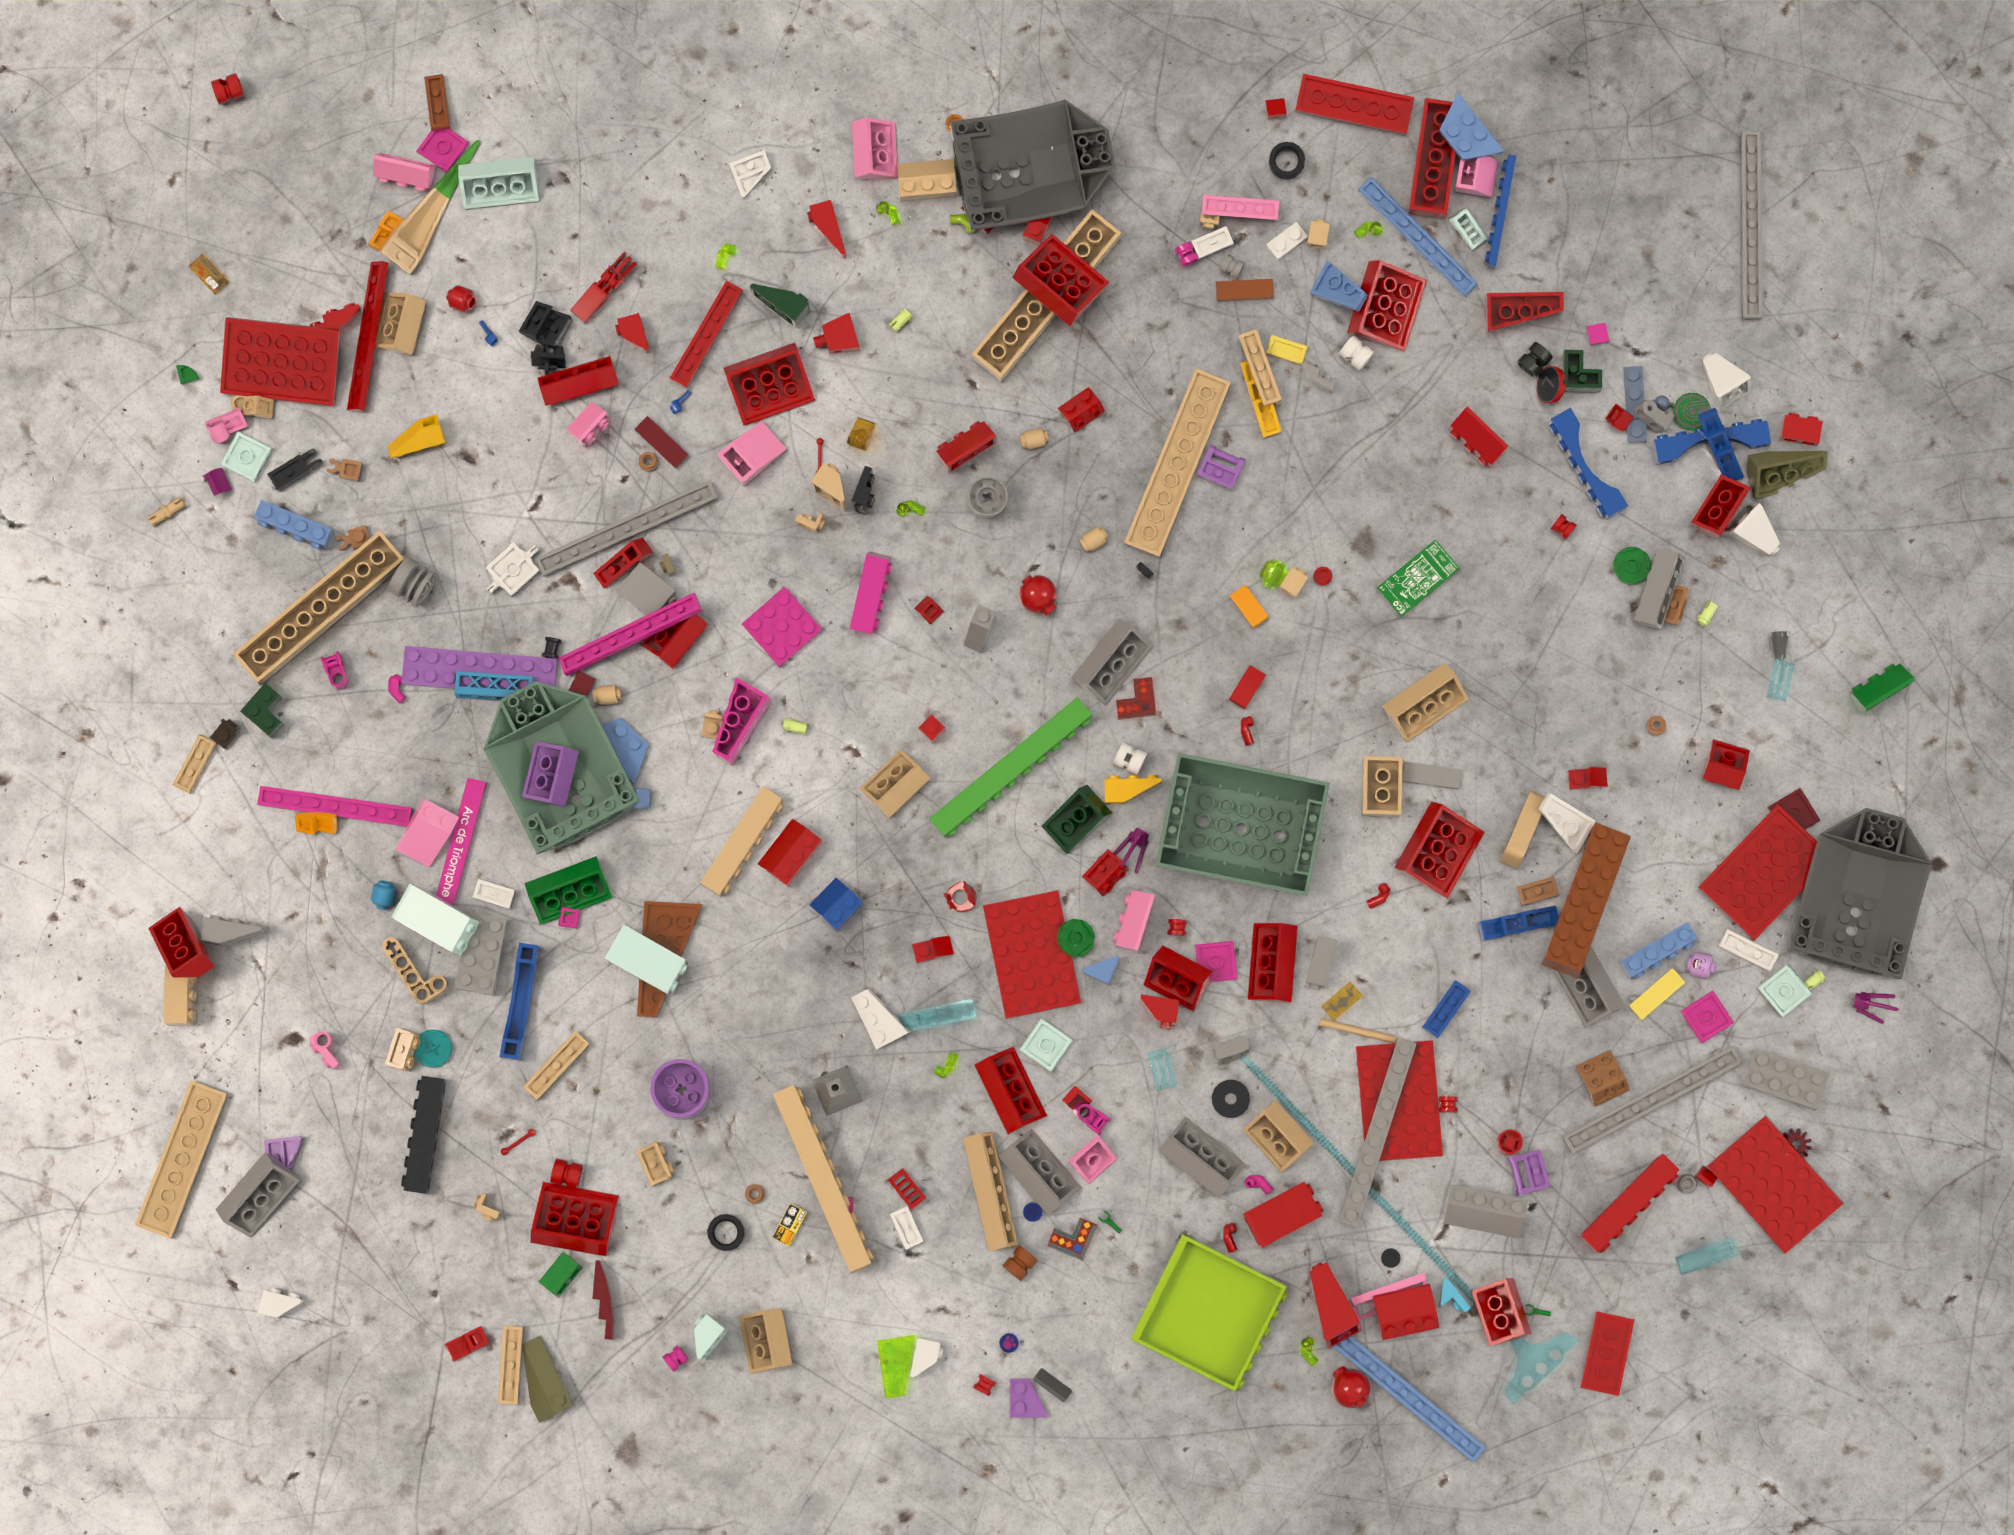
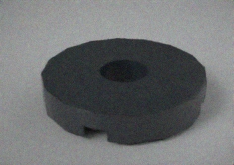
M1225 1080L1219 1083L1214 1088L1211 1096L1215 1111L1226 1118H1236L1242 1115L1250 1103V1094L1246 1086L1236 1080ZM1232 1093L1236 1096L1234 1104H1228L1225 1101L1227 1094Z

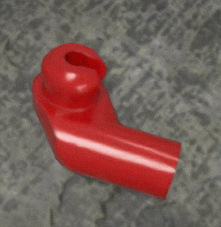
M1251 716L1241 719L1240 733L1245 745L1254 743L1249 729L1250 726L1254 725Z
M1234 1223L1226 1224L1223 1227V1241L1229 1253L1237 1250L1232 1237V1233L1237 1232Z

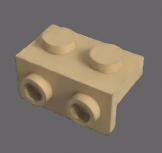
M396 1028L385 1065L408 1072L414 1063L413 1055L419 1047L420 1035Z
M655 1141L636 1150L651 1186L673 1177L671 1173L674 1172L670 1161L666 1162L663 1156L666 1154L662 1143L658 1144Z

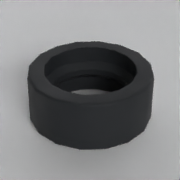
M1282 142L1272 149L1269 157V166L1275 176L1289 180L1297 177L1304 168L1305 155L1299 145L1293 142ZM1283 150H1291L1298 157V164L1291 171H1283L1276 164V157Z
M729 1214L715 1217L709 1223L707 1229L710 1243L722 1251H731L737 1248L742 1243L745 1235L741 1221ZM723 1221L732 1222L737 1228V1237L730 1244H722L715 1237V1228Z

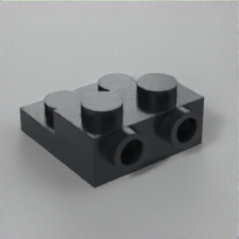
M868 466L864 467L851 500L852 507L855 508L854 511L864 515L868 508L872 509L875 502V495L872 489L875 475L872 468Z

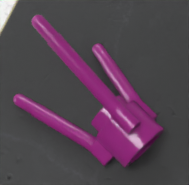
M1135 828L1134 832L1130 831L1128 837L1113 852L1117 855L1129 841L1132 844L1123 858L1121 866L1125 865L1134 848H1140L1142 845L1135 868V873H1138L1146 846L1149 843L1147 840L1149 834L1139 828Z
M1861 991V994L1856 993L1853 1002V1008L1857 1009L1856 1012L1862 1013L1881 1024L1884 1023L1882 1019L1864 1009H1869L1871 1005L1893 1011L1899 1010L1897 1007L1871 1001V998H1895L1894 994H1877Z

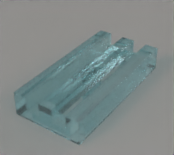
M1775 660L1767 697L1786 701L1794 663ZM1779 664H1780V665H1782V666H1781V671H1780V675H1779V679H1778V684H1777V688H1776V693L1774 694V693H1772V692H1773V687H1774V683H1775V679H1776V674H1777L1778 666H1779ZM1786 666H1789L1785 688L1782 696L1779 694L1784 677V672Z
M1167 1048L1148 1053L1157 1091L1175 1087L1176 1084ZM1163 1053L1171 1083L1167 1084L1166 1076L1160 1054ZM1154 1055H1156L1163 1081V1085L1161 1086L1159 1084L1153 1060Z

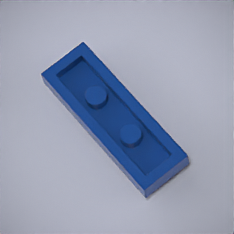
M1455 980L1422 1028L1438 1039L1471 991Z

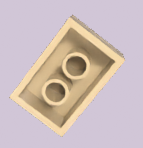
M1363 757L1362 816L1400 817L1402 815L1403 757Z
M166 965L164 975V1024L168 1026H193V1022L196 1021V1010H193V1002H196L197 997L196 991H193V984L197 982V977L173 978Z

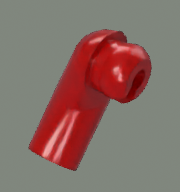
M1387 883L1380 884L1378 886L1379 894L1367 900L1370 909L1386 902L1391 893Z

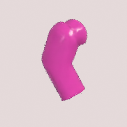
M395 674L388 679V692L400 704L406 697L399 690L402 678L400 675Z
M1250 1175L1245 1180L1247 1188L1260 1187L1266 1195L1273 1190L1272 1186L1261 1175Z

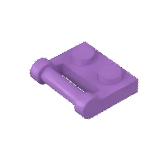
M1211 444L1197 476L1233 490L1246 459L1242 457L1237 458L1216 449V446ZM1212 455L1237 465L1235 470L1211 460Z
M1541 1149L1506 1158L1511 1166L1517 1189L1515 1190L1516 1196L1551 1187ZM1522 1160L1530 1185L1525 1188L1518 1166V1161Z

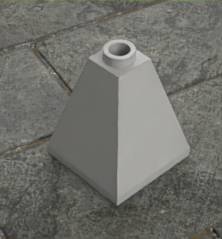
M847 1065L812 1080L826 1116L862 1101ZM838 1085V1091H832V1087Z

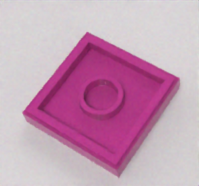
M451 129L431 130L416 152L447 173L467 148L469 142Z
M1233 941L1195 945L1197 963L1213 971L1210 982L1237 980Z
M1711 991L1680 1011L1701 1044L1734 1023L1714 991Z

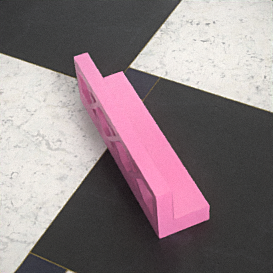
M1203 194L1202 214L1278 220L1279 200Z
M1422 1273L1350 1298L1354 1312L1359 1320L1376 1314V1311H1372V1308L1375 1307L1374 1301L1370 1303L1368 1300L1373 1299L1374 1295L1402 1290L1408 1286L1413 1287L1414 1284L1420 1282L1424 1285L1427 1284L1425 1274ZM1365 1302L1371 1305L1368 1313L1360 1316L1357 1304Z

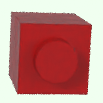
M931 714L918 727V730L933 744L945 732L946 728Z

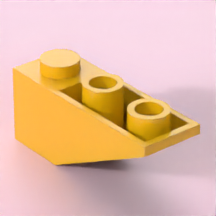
M438 415L417 420L388 445L390 458L400 457L410 452H418L422 449L445 443Z
M1137 775L1127 776V779H1120V776H1108V779H1104L1105 804H1125L1161 784L1162 778H1158V775H1147L1144 779H1139Z

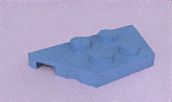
M1457 94L1439 130L1441 135L1462 161L1482 158L1487 155L1502 154L1504 150L1460 94Z
M622 718L601 724L629 780L635 784L649 746L648 743Z

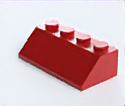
M180 906L148 928L173 978L200 977L214 967L192 919Z
M1254 923L1248 1000L1292 1002L1298 926L1285 923Z
M1014 1047L989 1056L974 1065L1007 1134L1020 1130L1047 1116Z

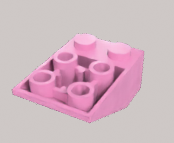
M761 421L732 441L717 455L744 487L787 449Z

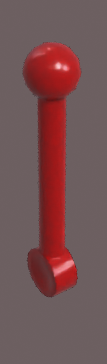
M822 438L816 440L818 444V470L822 466V444L824 443Z
M529 1129L528 1133L507 1148H502L501 1154L507 1155L508 1151L528 1137L535 1136V1130Z

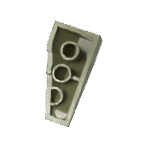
M1768 451L1748 455L1747 474L1753 497L1757 499L1772 496L1778 493L1779 489L1785 486L1790 487L1801 478L1806 479L1825 470L1827 451Z
M538 1336L522 1344L530 1405L540 1423L574 1406L541 1337Z

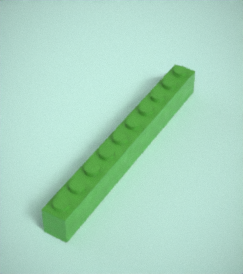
M1078 697L1075 698L929 818L930 822L944 838L947 835L949 838L958 831L957 827L959 825L969 823L973 819L972 815L977 811L981 813L988 807L986 803L991 799L993 801L997 800L1002 795L1001 791L1003 789L1013 787L1020 775L1026 776L1032 771L1031 766L1035 763L1039 765L1047 758V753L1050 751L1054 753L1062 746L1060 743L1064 739L1070 740L1077 734L1075 730L1080 726L1082 728L1086 727L1091 722L1092 714Z

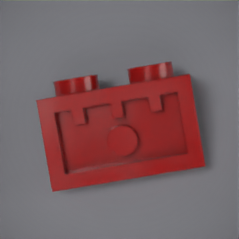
M1107 849L1085 872L1082 878L1103 897L1126 875L1129 868L1126 865L1121 866L1122 860Z

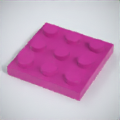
M785 586L741 624L778 667L782 666L822 631V628Z

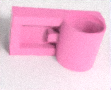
M240 407L205 422V426L215 443L227 440L230 433L248 426Z
M321 1031L309 1038L312 1042L309 1046L316 1054L318 1052L321 1053L324 1057L321 1060L328 1069L330 1067L337 1069L341 1065L329 1050L333 1045V1038L330 1034ZM324 1035L327 1036L328 1043L320 1046L319 1038Z

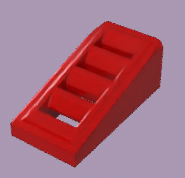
M903 1168L888 1179L889 1183L911 1210L926 1199L925 1195ZM904 1175L905 1178L896 1185L894 1182ZM908 1181L910 1184L901 1191L899 1187ZM913 1187L915 1189L908 1196L904 1195L910 1188ZM918 1193L920 1196L910 1203L909 1199Z

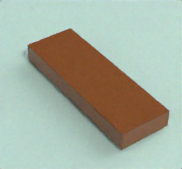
M443 74L426 76L424 79L431 130L450 129Z
M1273 279L1216 281L1217 301L1274 299Z

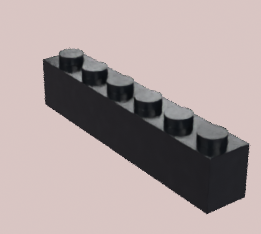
M422 1076L421 1080L418 1079L416 1091H419L418 1099L415 1098L413 1110H416L415 1118L411 1119L410 1129H413L412 1137L408 1138L407 1148H410L409 1156L405 1157L404 1167L407 1168L406 1175L402 1176L401 1187H404L403 1191L429 1195L446 1079Z

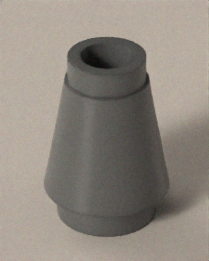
M1787 631L1771 632L1770 641L1774 659L1786 658L1789 639Z

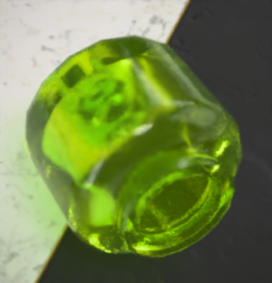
M1276 559L1266 561L1259 573V577L1263 580L1262 584L1269 588L1280 586L1287 575L1286 565Z

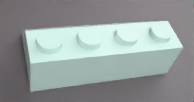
M534 157L458 165V178L464 209L539 201Z
M708 1314L705 1316L701 1315L694 1323L696 1325L694 1335L697 1358L704 1361L729 1331Z

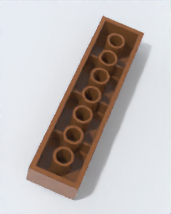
M1594 823L1541 965L1576 979L1578 978L1630 841V835L1602 824Z

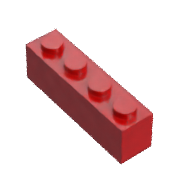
M610 356L537 378L545 406L555 405L567 399H575L578 396L592 394L597 390L611 388L619 384Z

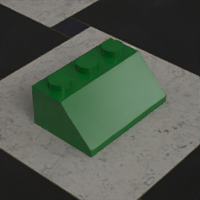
M1894 663L1884 668L1885 673L1879 676L1876 673L1868 678L1869 682L1864 686L1860 683L1852 688L1853 692L1849 697L1861 715L1915 681L1914 677L1901 663L1896 666Z

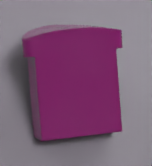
M223 468L211 470L201 476L203 482H208L214 496L231 490Z

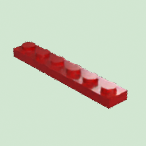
M726 280L670 376V380L687 389L741 296L743 289Z

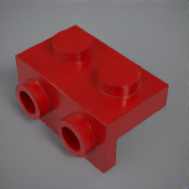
M1089 387L1058 408L1060 414L1069 423L1074 432L1083 428L1105 412L1101 401Z

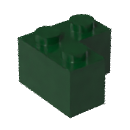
M1564 350L1562 354V371L1565 375V379H1563V384H1565L1564 391L1600 392L1602 389V369H1583L1584 350Z
M264 683L240 712L271 739L284 726V723L271 713L272 709L283 697L267 683Z

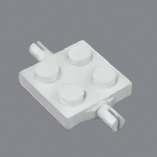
M513 542L486 567L494 580L486 589L492 594L500 586L512 597L540 571L531 559L539 549L533 545L525 552L519 549Z

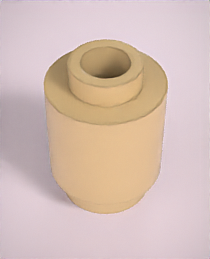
M1042 427L1027 430L1020 434L1023 449L1028 448L1030 450L1046 446L1045 442L1049 441L1046 430L1042 431Z
M1096 526L1083 534L1079 541L1086 552L1094 551L1107 543L1106 538H1108V535L1103 527L1099 529Z
M616 684L598 686L597 689H593L594 703L599 705L617 704L619 699H622L621 689L617 688Z

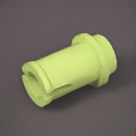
M904 308L889 323V326L898 332L908 320L911 321L912 315Z
M1707 601L1701 614L1697 615V622L1705 627L1710 624V620L1718 606L1711 601Z
M789 717V719L785 718L782 729L786 730L785 732L792 731L805 735L807 723L791 720V717Z
M1820 970L1813 971L1814 974L1804 981L1810 990L1820 983H1824L1826 977Z

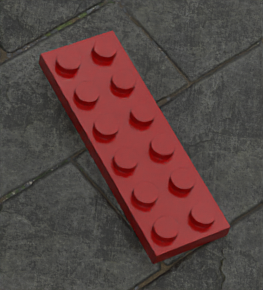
M1303 74L1295 112L1406 135L1414 97Z

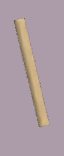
M1320 1019L1319 1026L1395 1043L1396 1036Z

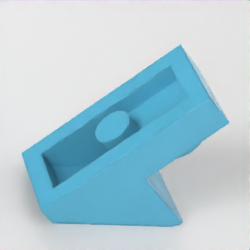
M1444 1278L1442 1280L1439 1307H1442L1452 1298L1454 1300L1452 1305L1458 1312L1461 1310L1463 1313L1467 1312L1471 1308L1448 1278Z

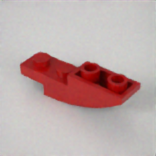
M350 303L340 310L330 309L326 311V314L322 315L323 323L318 321L311 323L310 326L339 329L342 332L362 312L359 304Z

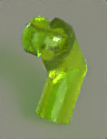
M886 201L877 204V212L888 214L892 225L901 223L895 206Z
M730 243L723 245L717 253L715 267L724 269L726 256L728 254H735V245H730Z
M909 500L899 503L896 512L899 516H905L906 512L913 511L922 516L926 507Z
M950 1052L944 1067L937 1066L934 1074L940 1076V1078H945L953 1070L958 1055Z

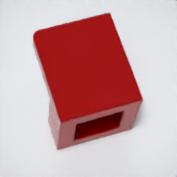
M1076 1086L1062 1099L1072 1110L1079 1102H1085L1089 1105L1092 1102ZM1082 1107L1079 1114L1081 1115L1087 1107Z

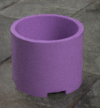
M675 1059L664 1063L656 1070L651 1080L650 1091L653 1102L659 1110L674 1119L687 1120L698 1116L706 1108L711 1098V1084L708 1076L697 1064L689 1060ZM680 1085H682L684 1088H687V1090L684 1091V1095H681L679 1092H677V1090L680 1089Z

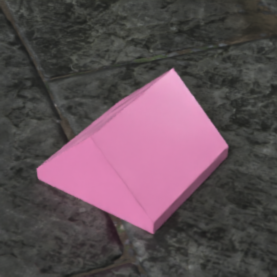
M1097 1135L1069 1160V1163L1090 1184L1117 1157Z

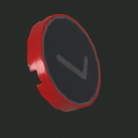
M1547 366L1538 377L1537 395L1543 403H1557L1563 396L1565 390L1563 379H1565V375L1559 367Z

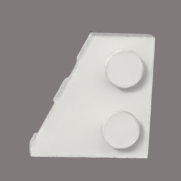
M765 150L729 163L742 198L771 169Z

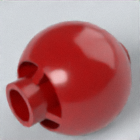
M1029 575L1021 581L1023 585L1019 588V600L1026 610L1032 613H1043L1046 616L1057 608L1054 604L1057 598L1056 587L1049 578L1042 575H1035L1032 578Z
M1345 1366L1338 1368L1332 1374L1335 1378L1332 1383V1394L1337 1403L1346 1408L1357 1407L1358 1409L1366 1405L1371 1391L1368 1378L1358 1370H1347Z

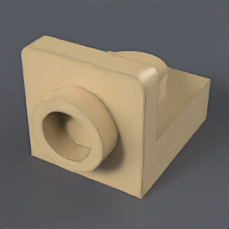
M245 396L243 415H254L265 419H272L274 400L261 396Z
M821 512L815 522L813 521L814 518L807 514H803V516L798 514L795 524L816 534L818 529L822 530L826 520L823 519L824 514Z
M710 710L709 713H704L705 718L701 737L716 740L723 722V716L719 711Z

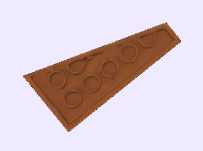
M644 901L642 935L681 957L702 904ZM640 979L637 1017L657 1018L666 993Z

